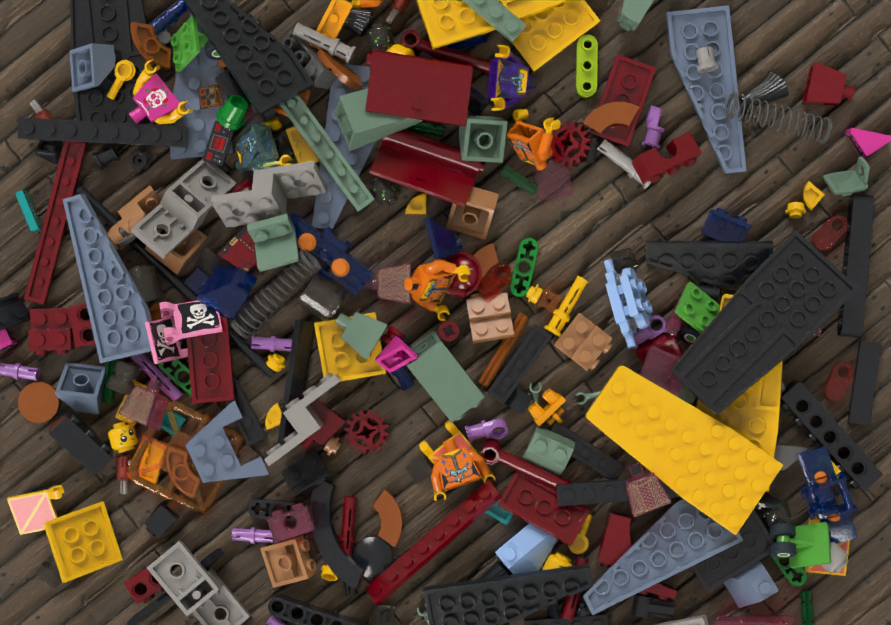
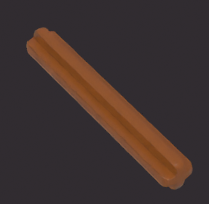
M522 313L517 315L513 322L514 337L503 339L479 379L481 385L485 387L490 385L528 321L526 315Z

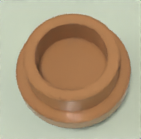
M331 436L323 449L328 452L327 455H330L331 452L336 454L341 446V443L338 442L339 437Z

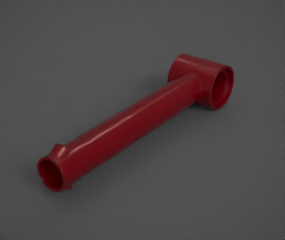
M406 30L401 36L400 45L412 49L414 53L416 51H425L429 55L454 63L472 65L473 69L486 72V75L490 72L489 60L445 46L433 49L431 42L420 39V35L415 30ZM412 39L415 44L408 45L405 40Z
M488 439L483 444L480 456L484 458L486 464L500 462L555 488L556 484L573 483L570 479L566 480L501 450V444L495 439ZM486 450H494L495 454H490Z

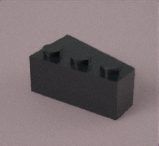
M69 405L50 421L49 435L94 476L113 459V449L106 441H102L97 433Z

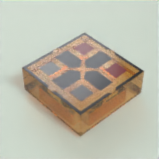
M219 85L198 88L200 109L222 106Z

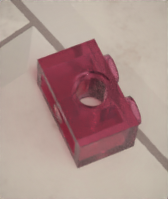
M303 502L292 505L291 510L285 512L283 509L271 512L272 516L267 519L274 543L313 531L317 528L310 505H303ZM293 516L297 521L296 526H289L286 523V518Z

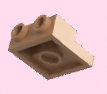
M495 290L489 296L482 297V294L477 293L471 295L470 299H466L473 343L514 337L507 293H503L502 290Z
M578 313L553 345L587 371L589 368L593 370L600 362L597 358L602 352L606 354L613 345L610 342L613 338L581 313Z
M303 535L260 548L273 588L306 580L315 575L316 563L313 559H310L308 553L310 544L307 539H304Z

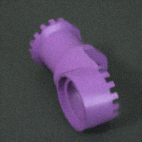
M650 106L646 119V129L648 130L645 141L641 144L642 146L660 149L659 141L661 134L665 131L664 128L658 126L662 108Z
M654 315L649 320L650 325L648 327L636 329V333L633 335L636 344L635 349L647 339L651 340L665 331L666 321L663 317ZM654 319L662 321V328L658 331H654L651 328V322Z
M497 418V420L493 419L488 422L483 420L479 424L465 426L466 433L469 434L467 436L470 443L483 437H492L498 440L508 434L506 422L501 418L500 420ZM503 427L501 430L493 431L495 428Z

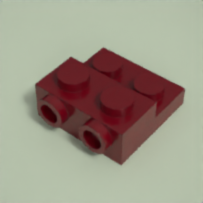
M70 308L30 309L29 351H35V355L48 354V350H56V354H68L69 349H75Z

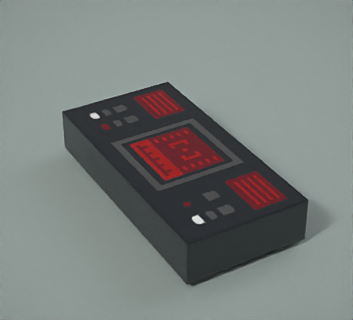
M215 121L203 161L224 167L235 130L228 129L218 121Z

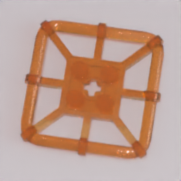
M167 399L164 400V406H160L162 413H158V419L153 418L151 424H160L167 411L174 431L169 444L167 445L153 438L157 427L149 425L146 433H143L141 436L142 441L129 464L128 473L126 474L128 479L161 495L162 499H169L192 511L203 514L213 504L225 480L214 482L205 501H203L198 487L195 495L197 504L172 492L171 490L174 486L172 479L165 489L140 477V475L158 469L168 472L166 466L168 446L172 445L188 451L185 446L186 443L213 420L206 413L203 415L179 402ZM173 409L200 422L193 437L179 430ZM224 426L223 428L227 436L231 437L229 439L230 443L233 445L236 455H238L244 440L243 436L234 429ZM149 444L164 450L159 463L137 469ZM191 458L190 461L188 460L189 467L194 474L200 476Z

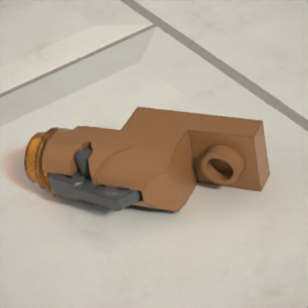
M150 185L117 211L122 219L112 226L107 233L117 251L122 250L137 238L131 232L132 228L161 203V196Z

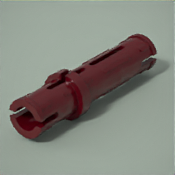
M344 496L341 535H339V540L341 541L340 546L343 551L352 558L353 541H355L354 523L357 497Z
M576 556L574 566L588 564L589 559ZM580 592L572 596H566L561 615L562 618L574 621Z

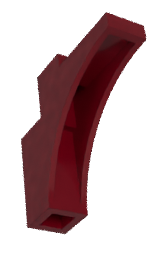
M608 511L596 557L597 561L601 562V566L610 568L632 546L630 540L631 518L628 515ZM659 582L639 593L643 595H648L649 593L657 594V598L668 601L669 598L675 599L677 590L672 586Z

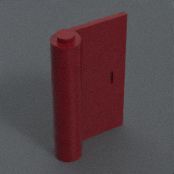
M372 49L371 53H367L365 65L369 66L370 75L365 111L466 126L473 72L472 65Z
M403 129L383 138L369 173L465 207L477 173L482 174L486 162L462 160L460 148Z

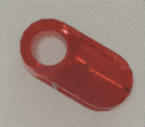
M841 215L830 217L813 235L812 245L820 251L831 248L846 232L848 228L846 218ZM835 219L842 222V228L839 231H835L832 228V222Z
M498 264L481 279L478 285L481 297L486 299L493 298L512 280L510 266ZM500 272H506V273H507V274H506L505 276H503V277H498V276H497V274L500 273Z
M838 362L833 366L823 388V394L827 399L838 401L843 398L854 375V368L851 364ZM841 366H846L848 374L842 378L838 375V369Z

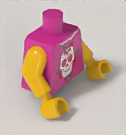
M151 59L145 63V69L136 81L133 90V100L138 107L131 111L129 115L136 124L145 117L152 124L155 122L159 125L175 123L184 114L192 113L193 108L186 110L185 105L189 101L179 102L156 73L153 75L154 72L160 69V65L152 68L151 62L154 59Z

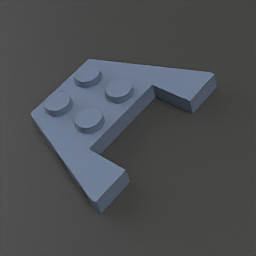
M235 400L231 401L226 408L217 414L213 420L185 445L203 483L269 474L261 456L241 465L223 428L243 418Z

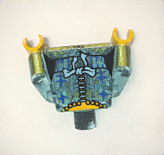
M277 116L268 122H251L246 127L242 137L236 144L239 160L235 166L239 171L245 172L248 170L254 173V170L261 171L271 167L292 164L287 163L293 160L289 155H283L277 161L279 156L270 131V127L273 130H278L282 127Z

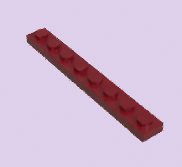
M64 143L24 296L25 300L44 305L47 303L68 222L63 199L75 195L88 145L86 143Z
M487 480L365 588L375 604L379 606L503 497L493 482Z

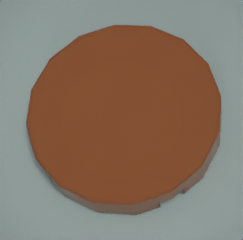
M33 382L25 386L18 398V408L22 416L34 423H44L52 419L58 413L61 406L60 399L55 396L56 389L46 382Z

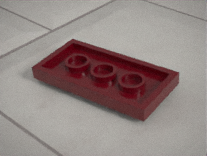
M618 54L616 55L598 107L611 102H627L640 108L629 126L612 124L606 127L601 134L590 129L591 135L629 147L656 70L655 67Z
M220 317L223 332L187 338L192 404L235 400L228 317Z
M517 470L497 505L569 546H572L591 510L583 504L558 506L557 491L554 488Z

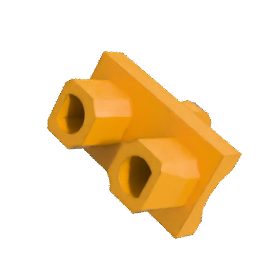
M549 388L542 395L548 402L543 409L536 402L528 408L533 416L532 419L538 426L545 421L549 425L556 420L560 424L563 422L560 416L565 411L560 406L566 399Z

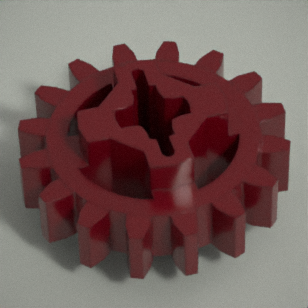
M565 121L564 127L560 125L557 131H552L554 135L551 143L553 153L550 157H556L554 162L558 164L562 162V166L565 167L569 163L570 166L575 167L576 161L582 164L581 158L589 157L586 152L591 151L592 148L588 146V143L593 142V140L587 138L590 132L587 130L583 131L585 126L581 124L578 126L577 122L574 121L570 126V123ZM579 135L581 136L582 143L578 139ZM567 142H573V145L567 146Z
M361 409L359 416L355 413L352 414L354 420H347L350 427L344 428L345 431L349 432L345 439H351L348 445L349 447L355 445V452L362 449L363 454L367 450H370L371 454H373L375 447L378 450L382 449L380 443H387L384 436H389V432L385 431L389 424L382 423L385 417L379 419L378 411L373 415L371 414V409H368L367 414H364V411ZM368 418L375 420L378 424L373 425L368 421ZM360 420L361 426L358 430L353 431L355 423ZM364 426L373 430L369 437L361 433L364 430ZM381 432L380 438L374 443V435ZM356 439L364 440L366 445L360 444Z

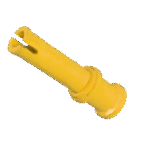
M580 276L576 277L559 309L553 311L554 315L549 324L545 325L544 329L558 337L561 336L560 332L565 323L569 322V314L588 284L587 280Z

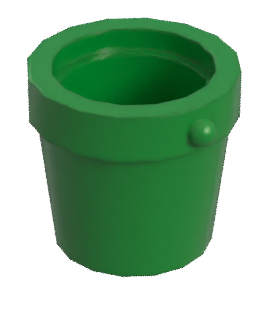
M231 95L223 107L216 111L218 122L231 130L240 129L242 125H245L244 117L248 109L247 101L241 96Z

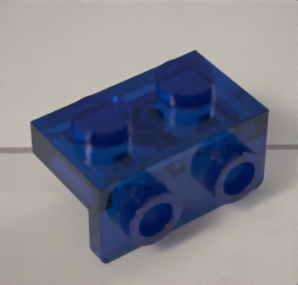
M716 208V210L709 211L700 234L717 241H744L746 233L752 225L747 223L748 220L737 215L734 218L728 215V211Z

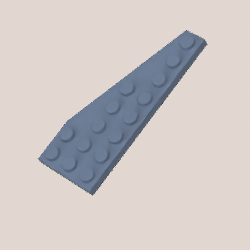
M729 5L667 12L666 21L670 56L724 174L746 172L742 122L737 119L740 109L739 100L734 118L728 119L725 117V106L730 94L733 92L738 93ZM703 47H712L715 62L718 63L719 68L711 72L698 73L697 67L699 65L696 50ZM734 95V97H733V99H732V101H731L730 107H729V114H730L732 105H733L734 100H735V95Z
M197 23L198 32L202 33V29ZM200 47V52L180 73L177 72L173 95L179 102L189 101V103H186L185 108L186 110L193 108V112L184 114L175 123L168 124L188 127L187 148L170 147L171 160L204 157L214 122L218 121L216 111L223 107L229 98L214 80L226 68L220 69L217 64L220 60L209 59L205 55L204 47ZM205 89H209V95L215 94V98L210 99V105H207V98L201 100V96L206 95ZM233 138L227 155L234 154Z
M344 64L351 71L359 75L363 85L361 90L367 89L370 75L369 67ZM336 78L330 88L325 132L359 177L376 141L349 151L335 117V111L339 96L356 91ZM320 162L319 171L327 185V193L316 195L312 227L333 230L348 197L323 163Z
M79 194L63 199L100 363L150 352L151 347L145 322L152 321L149 308L86 195Z
M681 499L675 502L582 596L591 614L594 615L742 542L743 539L739 531L734 535L693 505Z

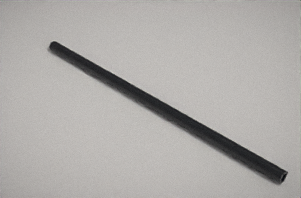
M83 185L75 191L77 195H86L93 210L109 226L112 227L119 222ZM138 238L129 243L189 302L202 300L172 270L145 250L146 246ZM229 326L230 341L270 379L276 371L269 368L266 364L267 361L254 349H251V346Z

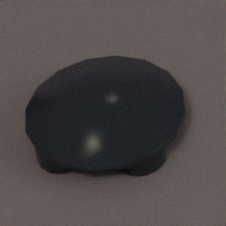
M367 537L355 545L352 559L366 569L365 577L376 578L391 566L393 553L385 540L378 537Z

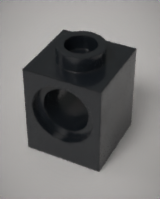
M164 503L144 524L152 536L155 537L157 535L160 538L180 516Z

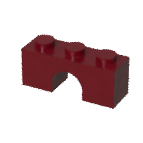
M690 132L673 139L666 146L670 159L663 158L657 149L653 148L638 155L631 162L643 184L649 181L653 184L661 180L664 174L668 173L670 176L678 172L680 167L684 165L688 168L697 163L696 159L702 152Z

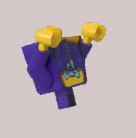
M497 45L500 51L499 54L495 53V57L500 58L491 59L487 98L494 101L495 106L491 108L492 111L507 109L519 102L520 97H526L527 89L535 90L537 87V79L528 77L529 68L523 66L522 61L510 51L507 45Z

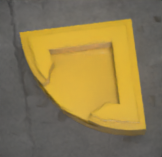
M810 181L806 183L803 189V201L809 211L825 195Z
M423 193L414 197L407 205L405 214H426L427 194Z
M279 403L273 405L267 413L265 421L267 430L280 425L282 409Z

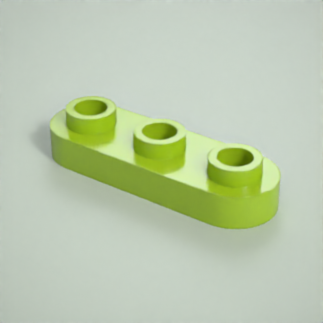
M592 35L581 36L576 45V92L583 98L593 96L597 90L598 42ZM584 42H590L591 47L585 48ZM585 62L590 63L591 68L585 69L583 64ZM584 83L590 84L589 90L583 88Z

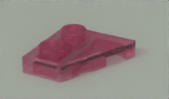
M682 294L679 296L666 324L664 333L670 336H675L682 325V318L675 313Z

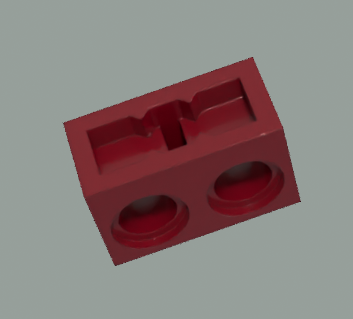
M87 304L69 306L75 347L96 345L95 339L90 341L86 336L89 329L92 330L90 319L87 320L84 317Z
M147 567L123 583L137 604L141 601L147 603L155 597L154 593L158 590L165 591ZM138 583H143L147 591H139Z

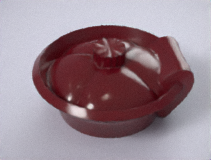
M457 252L450 255L446 261L456 264V267L467 265L470 269V275H468L467 282H462L459 280L458 274H456L446 294L464 298L472 293L480 284L482 277L481 266L478 260L469 253Z

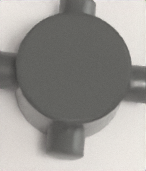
M164 29L159 35H156V38L166 47L171 43L172 36L168 33V29Z

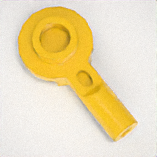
M121 60L116 64V79L107 94V97L110 99H115L124 81H129L135 76L136 68L131 61Z
M588 514L572 546L568 545L571 552L582 554L588 549L589 542L586 533L592 515Z

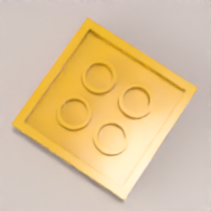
M376 312L363 314L377 320ZM337 319L314 323L323 377L331 372L333 375L339 373L343 378L342 381L386 374V370L375 361L382 351L381 339L377 342L368 359H365L341 338L345 329L335 324Z
M104 501L43 522L62 583L123 560Z

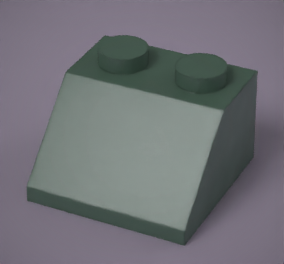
M467 115L466 126H459L461 159L465 161L503 163L508 121L501 117Z
M537 425L521 459L560 476L574 451L575 442Z

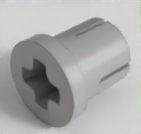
M703 47L696 50L699 65L697 67L698 73L711 72L719 68L718 63L715 62L712 47Z

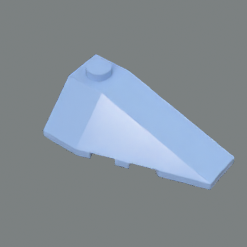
M528 524L495 553L513 574L539 571L558 539Z

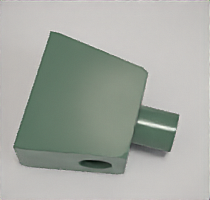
M358 312L354 314L352 319L341 313L335 324L345 329L341 338L365 359H368L388 326L384 322Z

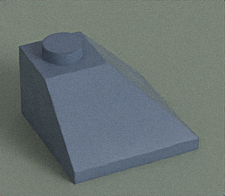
M91 43L69 50L72 92L83 91L101 84L115 67L116 54L114 52V45Z
M66 362L55 391V396L78 412L99 414L103 403L102 395L106 367Z
M760 561L724 582L738 608L761 602L779 591Z

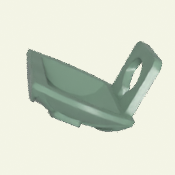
M861 156L858 157L856 170L823 175V178L834 195H852V193L868 188L867 182L870 166ZM862 165H863V168H864V175H863V176H862V169H861V168H862Z

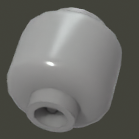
M831 542V563L821 566L829 573H839L848 563V554L837 543Z

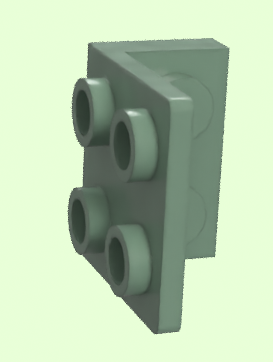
M287 213L247 224V231L255 243L257 268L260 272L299 261L296 231Z

